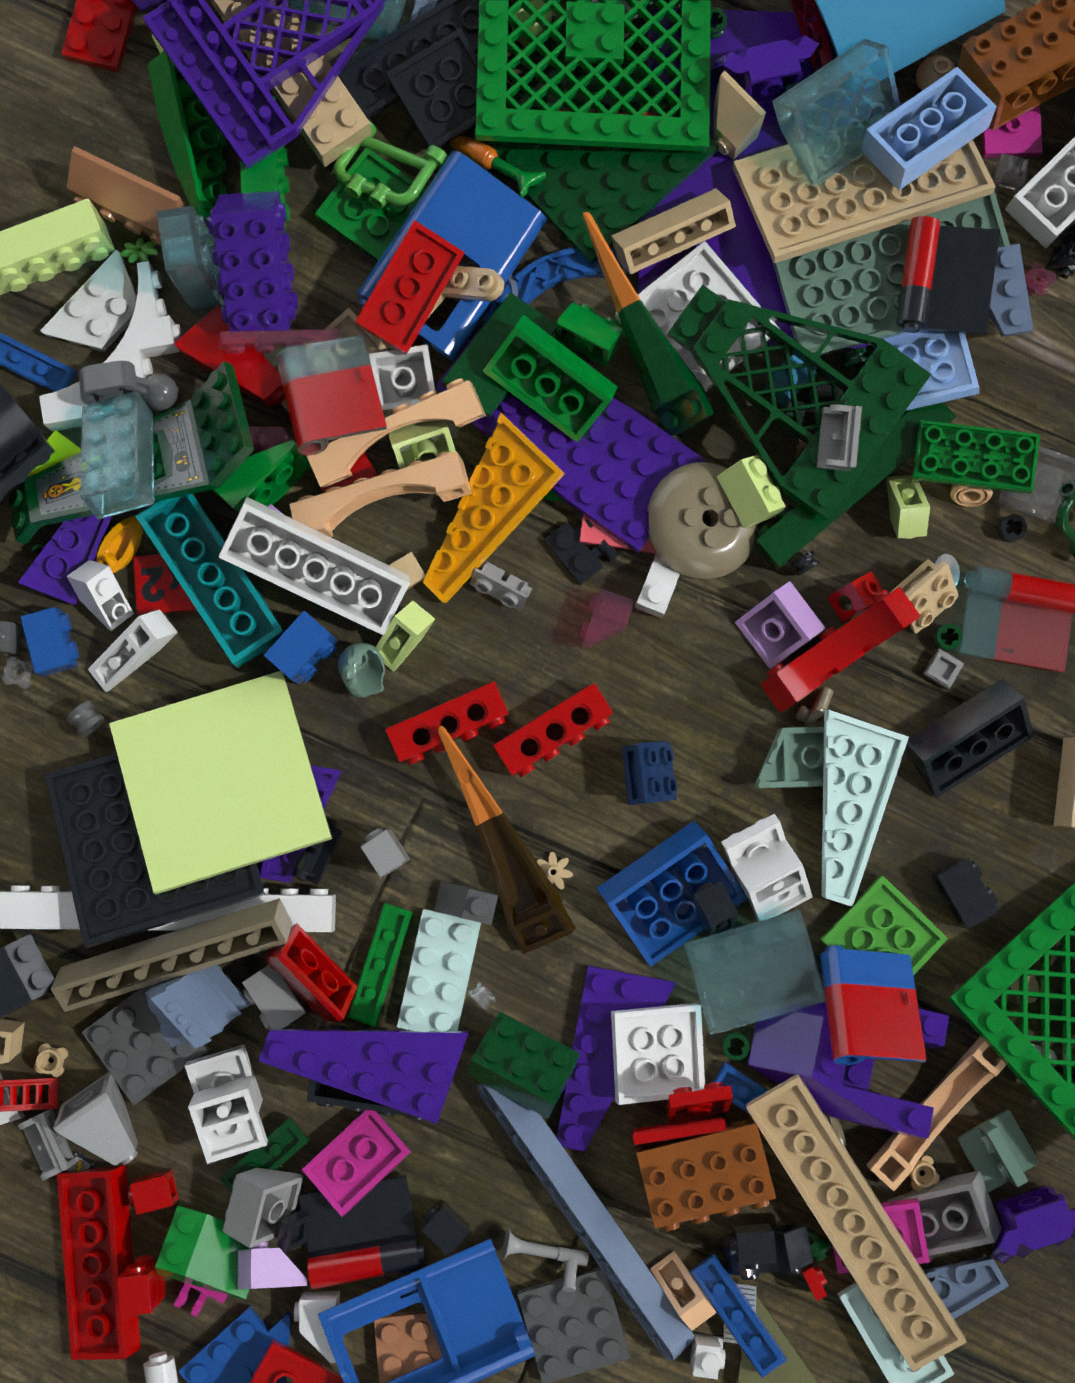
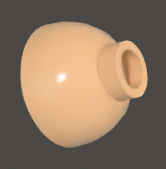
M934 55L925 59L916 72V81L919 88L923 91L955 69L953 62L942 55Z
M952 485L950 497L959 505L974 507L987 502L992 497L993 491L991 489Z

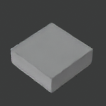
M937 649L922 675L945 689H950L964 663L943 650Z

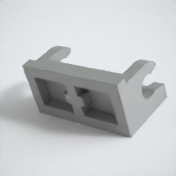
M832 404L830 407L822 408L817 468L851 471L856 468L862 406Z
M49 1109L18 1124L19 1130H24L40 1166L42 1181L76 1164L66 1138L56 1133L53 1129L57 1119L53 1109Z

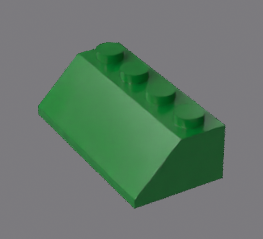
M522 315L483 370L485 374L576 442L581 439L611 402L617 390V386L525 315Z

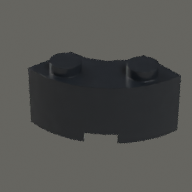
M774 1225L772 1229L774 1230L776 1263L762 1264V1267L759 1269H745L743 1265H738L734 1256H730L728 1236H733V1233L721 1237L728 1274L741 1276L742 1280H752L758 1278L759 1274L784 1271V1274H797L801 1272L802 1267L813 1263L806 1225Z

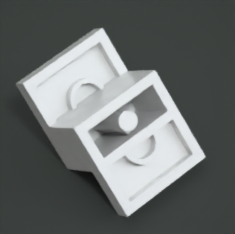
M775 814L761 819L754 825L734 833L729 838L721 841L733 875L748 897L760 925L813 897L803 864L785 839L781 823Z
M245 1044L186 1062L185 1069L194 1092L188 1108L207 1164L267 1146L268 1140L259 1115L263 1099Z

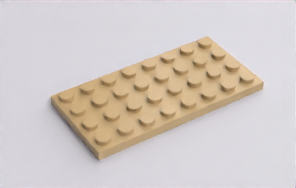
M891 112L733 162V170L773 263L906 222L917 216L931 214L993 194L996 186L974 141L971 140L904 188L898 190L861 152L866 129Z

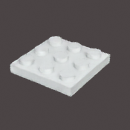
M691 1003L611 1011L615 1102L618 1105L668 1100V1095L674 1094L673 1090L681 1087H692V1091L704 1089L705 1076L700 1004Z

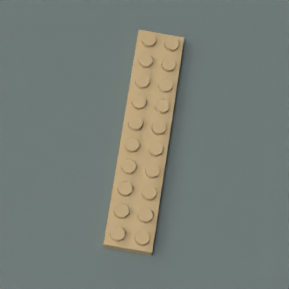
M797 1074L747 1103L746 1108L757 1123L760 1131L911 1370L914 1372L965 1344L966 1338L800 1076Z

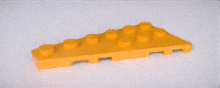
M502 413L499 415L498 424L492 437H489L485 453L479 465H476L470 478L469 485L472 494L462 496L457 507L459 509L456 516L447 528L445 540L440 550H437L423 580V583L443 603H447L472 576L474 569H478L565 474Z

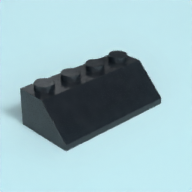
M1001 679L908 738L906 749L910 760L936 798L1034 737L1025 698L1004 679Z

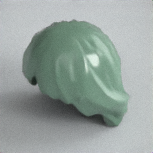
M363 642L354 643L348 646L338 658V672L347 690L357 698H366L384 690V658L374 645Z

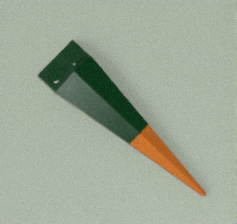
M584 212L583 218L652 412L657 411L665 432L672 437L713 415L712 406L702 384L671 345L639 298L610 250L592 215L589 212Z

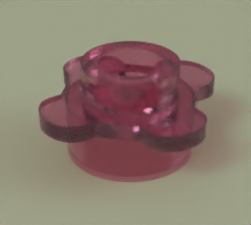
M1040 262L1033 263L1031 271L1025 275L1027 290L1036 296H1044L1047 292V287L1056 281V274L1044 269L1043 264ZM1040 277L1041 281H1037L1036 278Z

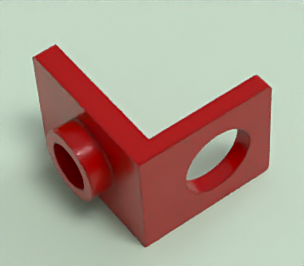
M871 571L828 596L827 599L841 622L874 604L871 599L884 590ZM841 595L850 598L852 602L850 611H846L840 606L839 599Z

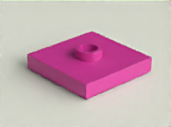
M1040 105L994 131L989 127L981 133L983 158L1040 157L1043 153Z

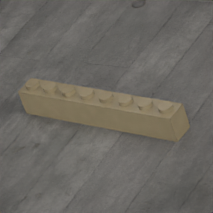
M280 898L60 967L52 984L51 991L64 1012L286 944L292 921Z

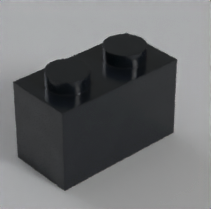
M960 858L932 874L931 878L959 926L970 929L996 914L999 910L995 905L998 900L994 892L989 887L985 888L980 879L983 876L980 868L974 861L970 862L969 859Z

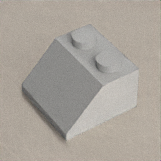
M254 1168L236 1174L232 1185L233 1191L229 1207L225 1214L226 1219L223 1232L249 1248L278 1237L280 1221L295 1213L304 1176L298 1173Z

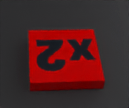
M161 554L133 557L137 615L140 616L157 610H161L163 614L197 611Z

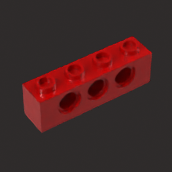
M494 681L385 730L399 762L404 763L407 761L408 766L425 759L423 754L434 749L437 754L446 750L438 732V728L445 718L452 717L456 719L457 728L454 732L449 733L453 740L461 737L464 742L478 736L477 730L487 725L491 730L505 724L504 718L508 717L509 713ZM478 705L484 709L485 714L481 720L472 721L468 718V711L472 706ZM420 729L428 730L430 733V740L425 745H417L414 741V735Z
M593 683L493 746L512 777L518 774L522 778L535 769L533 764L543 758L546 763L560 754L559 747L567 742L571 747L586 738L583 732L592 727L597 731L609 724L610 720L608 717L613 714V711L596 684ZM582 709L586 711L588 721L583 725L575 724L571 719V714L574 710ZM556 724L562 728L563 736L561 739L553 741L547 737L546 729L550 725ZM533 740L537 743L538 751L535 755L526 756L522 753L521 745L524 741Z

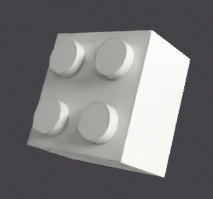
M427 345L411 347L406 355L397 350L369 354L384 418L392 415V409L405 403H409V406L415 405L420 402V396L435 391Z

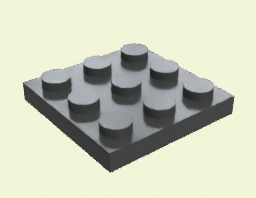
M156 984L139 989L82 1031L84 1037L133 1106L183 1070L186 1062L199 1058L209 1050L206 1044L197 1049L190 1043L170 1047L161 1034L160 1024L156 1015L151 1012L148 1006L146 992Z
M600 1267L576 1273L575 1292L562 1290L564 1277L517 1292L529 1338L536 1354L535 1359L542 1383L554 1382L630 1359L610 1283Z

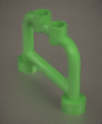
M370 122L372 135L337 158L334 165V174L339 182L346 185L344 188L346 193L355 199H359L362 193L370 195L368 198L370 203L379 209H383L387 202L398 206L407 205L415 200L433 172L440 170L448 156L439 147L430 145L422 158L374 139L373 136L377 130ZM362 146L420 169V172L406 192L395 193L382 183L375 185L368 182L360 174H348L345 169L358 148Z

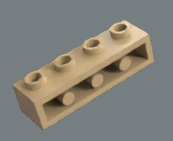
M715 188L612 235L611 238L618 261L630 274H633L736 227L730 200Z

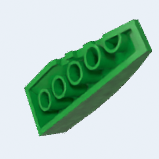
M162 51L147 64L160 125L170 158L184 193L198 220L207 221V217L211 216V208H214L219 195L226 194V186L223 184V174L226 172L223 148L226 146V138L165 51Z

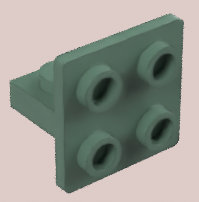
M1008 1109L957 1138L974 1171L980 1170L988 1192L1008 1181L1017 1187L1022 1186L1028 1182L1023 1172L1039 1163L1014 1116Z

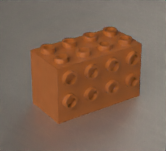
M1041 0L1040 3L1029 9L1024 8L1007 21L996 23L985 33L969 38L962 45L958 68L997 106L989 126L992 131L1075 86V2L1073 0Z
M749 1118L725 1124V1131L657 1141L634 1147L655 1229L661 1227L662 1232L678 1229L680 1222L691 1220L692 1224H699L709 1221V1215L721 1212L722 1217L731 1216L739 1213L740 1207L751 1205L752 1209L763 1208L770 1205L769 1200L776 1199L756 1122Z

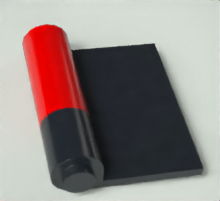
M917 216L911 219L896 322L898 326L902 327V331L917 333L919 330L986 335L1000 229L940 226V220L930 216Z
M407 1175L382 1179L343 1217L340 1216L319 1190L299 1194L301 1210L310 1214L307 1235L309 1252L307 1267L312 1289L416 1271L421 1269V1263L426 1262L424 1243H418Z

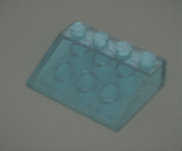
M863 39L772 101L779 127L810 185L814 188L863 155L861 149L866 129L901 106L888 46L868 39Z
M800 910L684 943V954L710 1035L825 1002L811 942Z

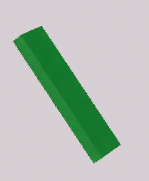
M384 903L350 1006L348 1019L376 1027L413 911Z

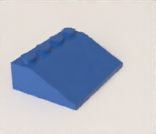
M692 821L597 887V890L650 967L704 930L693 903L694 894L697 893L696 889L708 882H712L714 885L721 881L735 907L747 900V897L712 841L695 821Z

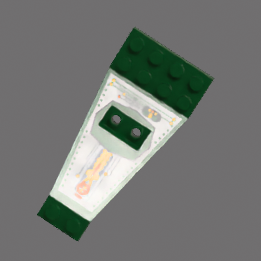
M223 361L216 370L211 372L203 386L194 392L191 400L26 478L17 489L11 492L8 501L11 506V525L14 528L15 541L27 544L41 526L220 488L254 450L234 365Z

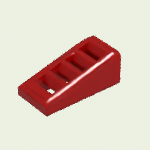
M58 1078L0 1080V1112L58 1108ZM49 1084L48 1102L42 1103V1085ZM30 1085H36L35 1103H29ZM10 1086V1103L3 1104L4 1087ZM17 1086H23L22 1104H16Z

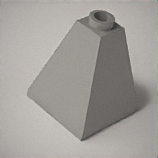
M110 1072L61 1105L53 1127L56 1133L115 1166L120 1162L125 1165L137 1156L136 1148L138 1141L119 1084Z

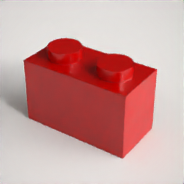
M153 1255L135 1258V1261L127 1266L117 1277L120 1317L150 1314L167 1295L165 1276L157 1274L155 1266L158 1259H154Z

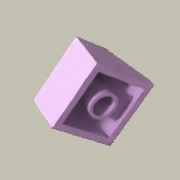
M790 581L735 622L769 669L825 629L824 625Z

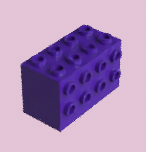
M279 191L219 195L214 208H211V216L207 217L209 235H214L216 247H212L213 262L215 266L219 265L221 275L217 277L219 295H224L225 306H222V319L224 324L229 325L230 334L289 330L292 319H296L298 297L297 292H293L292 287L294 267L293 263H289L288 258L290 238L284 229L286 208L285 204L281 203Z

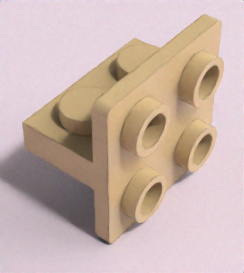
M929 559L891 591L893 592L898 587H901L921 615L909 624L911 630L915 633L929 626L934 618L944 609L951 607L959 596L949 564L942 561L939 565H936Z

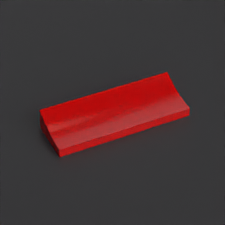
M126 1164L62 1171L57 1174L71 1360L126 1359L141 1349L138 1315L120 1317L117 1277L134 1261Z

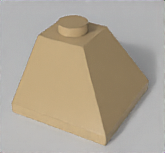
M724 71L720 75L714 98L713 140L719 145V151L723 155H728L734 160L758 138L766 112Z

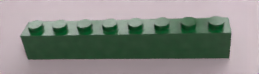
M944 402L909 410L905 415L901 416L827 520L821 518L802 503L798 504L795 508L790 504L777 515L780 521L772 527L768 523L756 533L758 539L754 543L755 549L774 571L778 570L915 453L920 420L951 423L956 418V415Z

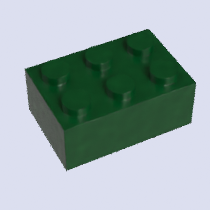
M499 1011L471 1059L467 1076L549 1118L576 1067L580 1053Z

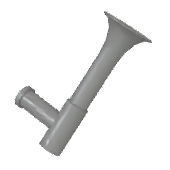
M510 1227L506 1232L503 1260L510 1254L524 1253L566 1262L562 1290L566 1292L576 1291L577 1265L587 1266L588 1252L527 1242L515 1237L511 1233Z

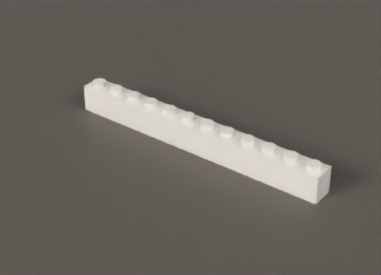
M12 885L11 891H0V929H80L72 892L60 891V886H41V891H30L29 885ZM263 888L265 893L263 896L149 930L177 931L280 898L292 921L291 927L298 923L305 932L335 931L336 895L328 894V889H310V894H298L297 888H280V894H268L269 888Z

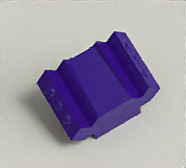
M803 35L791 41L784 39L749 47L737 52V54L731 51L718 57L711 71L719 76L726 71L759 105L778 101L786 85L796 83L803 77L800 63L804 62V59L811 57L819 43Z
M1047 1186L997 1201L996 1207L1001 1219L1002 1230L989 1256L1002 1264H1006L1015 1254L1025 1258L1034 1250L1051 1244L1058 1247L1070 1239V1237L1075 1239V1208L1069 1209L1064 1194H1057L1053 1187Z

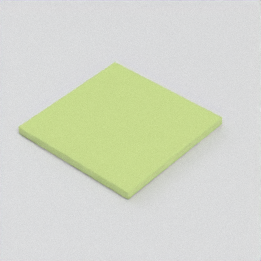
M282 671L109 723L154 894L166 892L332 839Z

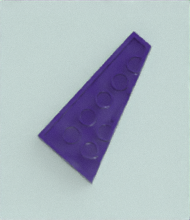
M587 965L572 1048L580 1053V1056L565 1086L556 1136L562 1147L585 1151L615 1097L611 1011L664 1006L676 984L675 981Z

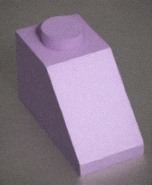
M264 1242L247 1250H238V1290L307 1286V1278L280 1248H268V1242Z

